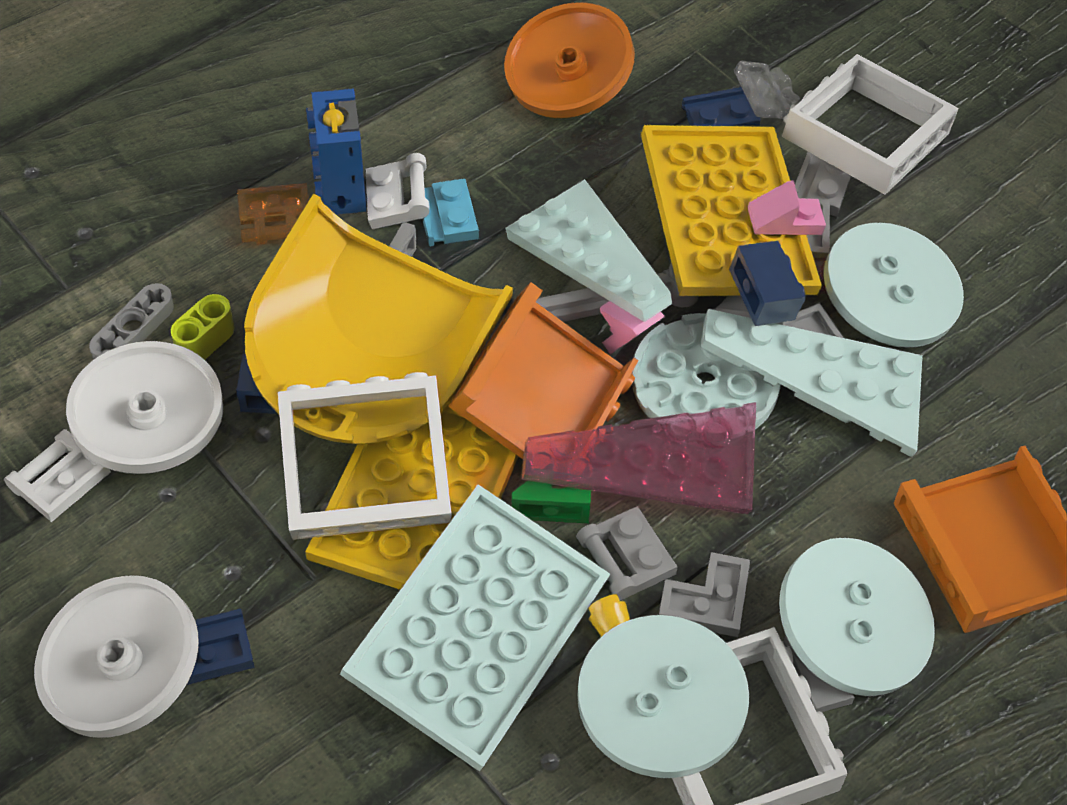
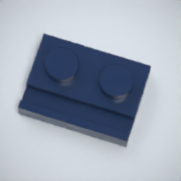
M745 86L683 98L682 109L687 113L686 118L690 126L760 127L761 119L751 98L747 97Z
M241 609L195 620L198 630V653L193 672L186 685L255 668Z

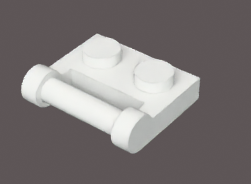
M412 153L405 160L366 169L368 222L372 229L417 220L429 215V201L425 198L423 172L426 170V158L424 155ZM410 176L411 200L408 204L404 205L403 178Z
M65 429L55 436L56 441L19 472L12 471L4 478L6 485L16 495L23 497L51 522L111 472L109 468L101 466L87 457L75 443L72 434ZM68 453L64 458H62L58 463H56V464H55L52 468H50L46 473H44L41 477H39L35 482H33L32 484H30V482H31L34 478H36L40 473H42V472H43L46 468H48L52 463H54L57 459H59L63 454Z

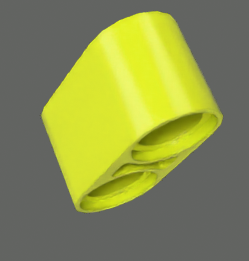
M211 294L198 301L172 325L171 335L173 344L185 347L205 360L234 333L229 300L222 295Z

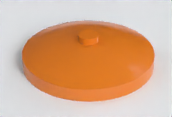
M591 3L562 4L539 13L524 24L516 33L506 52L504 63L505 76L514 97L531 112L551 118L580 116L603 106L623 88L633 69L634 45L627 26L611 10Z

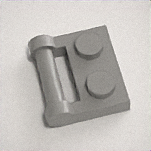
M638 506L597 525L589 524L579 530L576 535L581 546L589 549L599 567L610 573L607 578L611 584L609 590L612 595L617 594L620 600L676 575L677 565ZM609 538L632 574L631 577L623 575L602 541Z

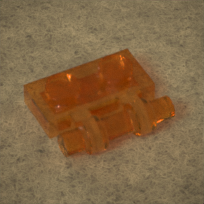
M307 183L238 189L241 225L254 224V228L241 229L242 243L256 242L257 245L267 244V240L286 239L309 201ZM286 221V225L266 226L265 224L266 222Z

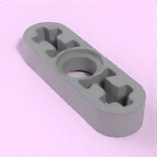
M158 283L145 286L91 339L89 348L93 360L113 347L143 342L172 313L174 303L170 289ZM131 320L142 322V325L134 331H127L122 328L126 322Z

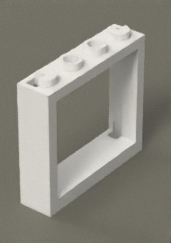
M857 54L845 65L841 63L836 72L830 77L826 76L815 90H809L797 105H791L789 114L783 118V122L786 125L782 137L885 195L949 134L959 108ZM853 89L921 127L886 159L816 119Z
M423 372L407 374L404 379L389 380V378L384 376H376L366 379L365 383L357 384L337 380L327 383L326 387L310 388L308 385L300 384L289 386L287 391L278 392L288 524L293 540L451 522V506L436 375L428 376ZM426 396L437 499L301 514L292 410Z
M775 627L726 643L736 654L742 667L763 660L818 772V776L735 805H801L840 791L847 776V770L842 762L844 755L840 749L834 748L828 736L829 727L826 718L822 712H816L810 700L811 691L808 682L803 675L798 676L792 664L793 655L790 646L785 647ZM699 772L688 776L672 778L684 805H714Z

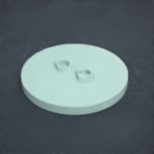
M868 223L856 226L838 238L825 261L824 281L827 293L834 307L851 326L878 342L897 347H918L933 343L951 329L961 313L964 299L963 287L955 266L936 244L909 228L890 223Z
M835 538L813 545L798 557L788 569L782 582L779 600L782 625L794 652L817 677L844 692L862 696H877L903 687L925 667L934 643L935 628L931 606L916 577L891 553L879 546L859 539Z
M650 615L631 619L617 625L605 633L591 648L584 660L579 676L578 707L583 725L592 741L615 763L630 771L650 777H683L698 773L714 765L732 749L738 740L748 713V682L736 654L711 630L696 622L680 617Z

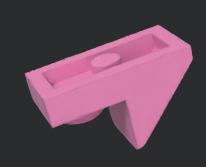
M788 181L749 202L748 205L754 234L822 235L826 227L819 199L798 198L794 181Z
M609 301L600 307V312L610 325L609 329L613 335L602 343L608 352L612 354L661 320L664 315L660 311L643 322Z

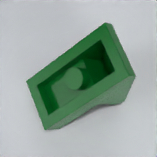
M553 463L545 466L512 492L511 507L532 521L589 524L591 490H583L573 486L552 488Z

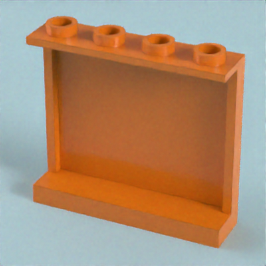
M530 282L514 299L448 407L538 471L553 463L552 481L560 486L570 477L577 479L585 470L589 462L585 456L589 449L593 450L603 438L605 431L601 427L619 409L620 403L616 400L620 393L624 394L634 382L635 377L632 372L639 360L633 358L623 366L536 303L543 290Z
M1026 446L1019 448L1015 459L930 486L920 488L916 479L901 483L894 505L964 633L1067 600V513L1062 507L1059 494L1056 490L1051 489L1042 473L1040 463L1031 456Z

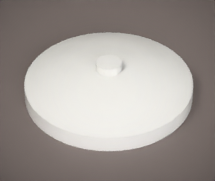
M158 341L126 344L98 356L78 374L69 390L66 403L68 425L72 437L80 450L101 466L114 471L133 474L167 470L191 459L214 437L223 414L221 387L212 367L198 354L185 347Z
M121 576L104 580L85 589L71 599L57 613L39 644L35 659L34 678L36 690L43 706L62 725L71 731L88 737L120 736L149 724L166 711L178 698L193 672L198 653V630L193 614L175 591L153 578Z

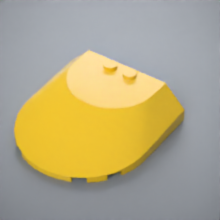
M313 194L252 295L244 324L247 363L260 393L278 414V392L287 391V388L292 385L303 384L310 386V388L326 387L327 383L337 380L357 384L365 383L366 379L376 376H384L389 378V380L404 379L407 374L423 372L428 376L436 375L441 413L451 402L475 364L513 296V287L505 285L504 289L484 288L442 272L353 228L333 213L322 202L320 196ZM426 396L292 410L295 427L322 439L349 444L376 443L395 439L429 422Z

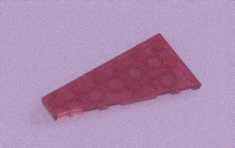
M756 402L747 403L742 407L714 408L709 412L697 414L682 413L632 421L630 424L613 427L612 424L598 426L597 429L574 432L572 430L528 437L524 447L522 479L748 514L752 511Z

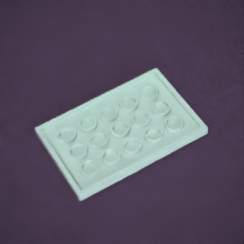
M478 484L342 668L340 675L469 765L481 771L606 582L610 573Z

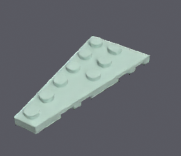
M585 179L506 227L507 237L510 241L643 322L672 304L671 293Z
M708 309L704 319L702 348L740 368L747 366L765 376L763 380L774 386L779 383L795 391V397L845 423L852 421L870 431V436L881 442L884 438L902 447L900 452L910 457H913L917 452L922 355L776 323L755 326L749 317Z

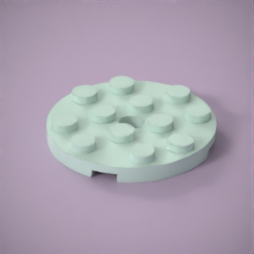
M706 314L683 315L682 320L666 326L664 323L658 325L640 343L634 357L639 361L632 372L635 377L632 383L635 397L644 413L654 423L676 436L704 443L733 440L752 432L764 423L775 407L780 384L777 383L774 386L763 380L765 376L747 366L740 368L702 348L701 343ZM708 372L715 379L702 384V380L697 377V374Z

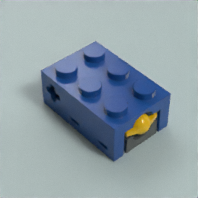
M354 89L311 92L313 107L306 108L308 129H316V132H309L311 155L318 154V156H312L314 179L321 178V181H315L316 195L320 196L322 202L336 215L367 212L361 138Z

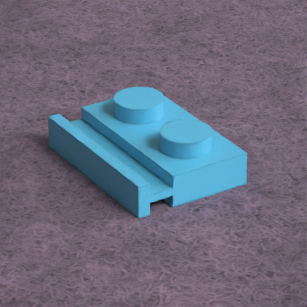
M466 179L432 183V187L425 188V198L429 201L430 213L423 218L429 246H434V242L444 241V244L479 239V229Z

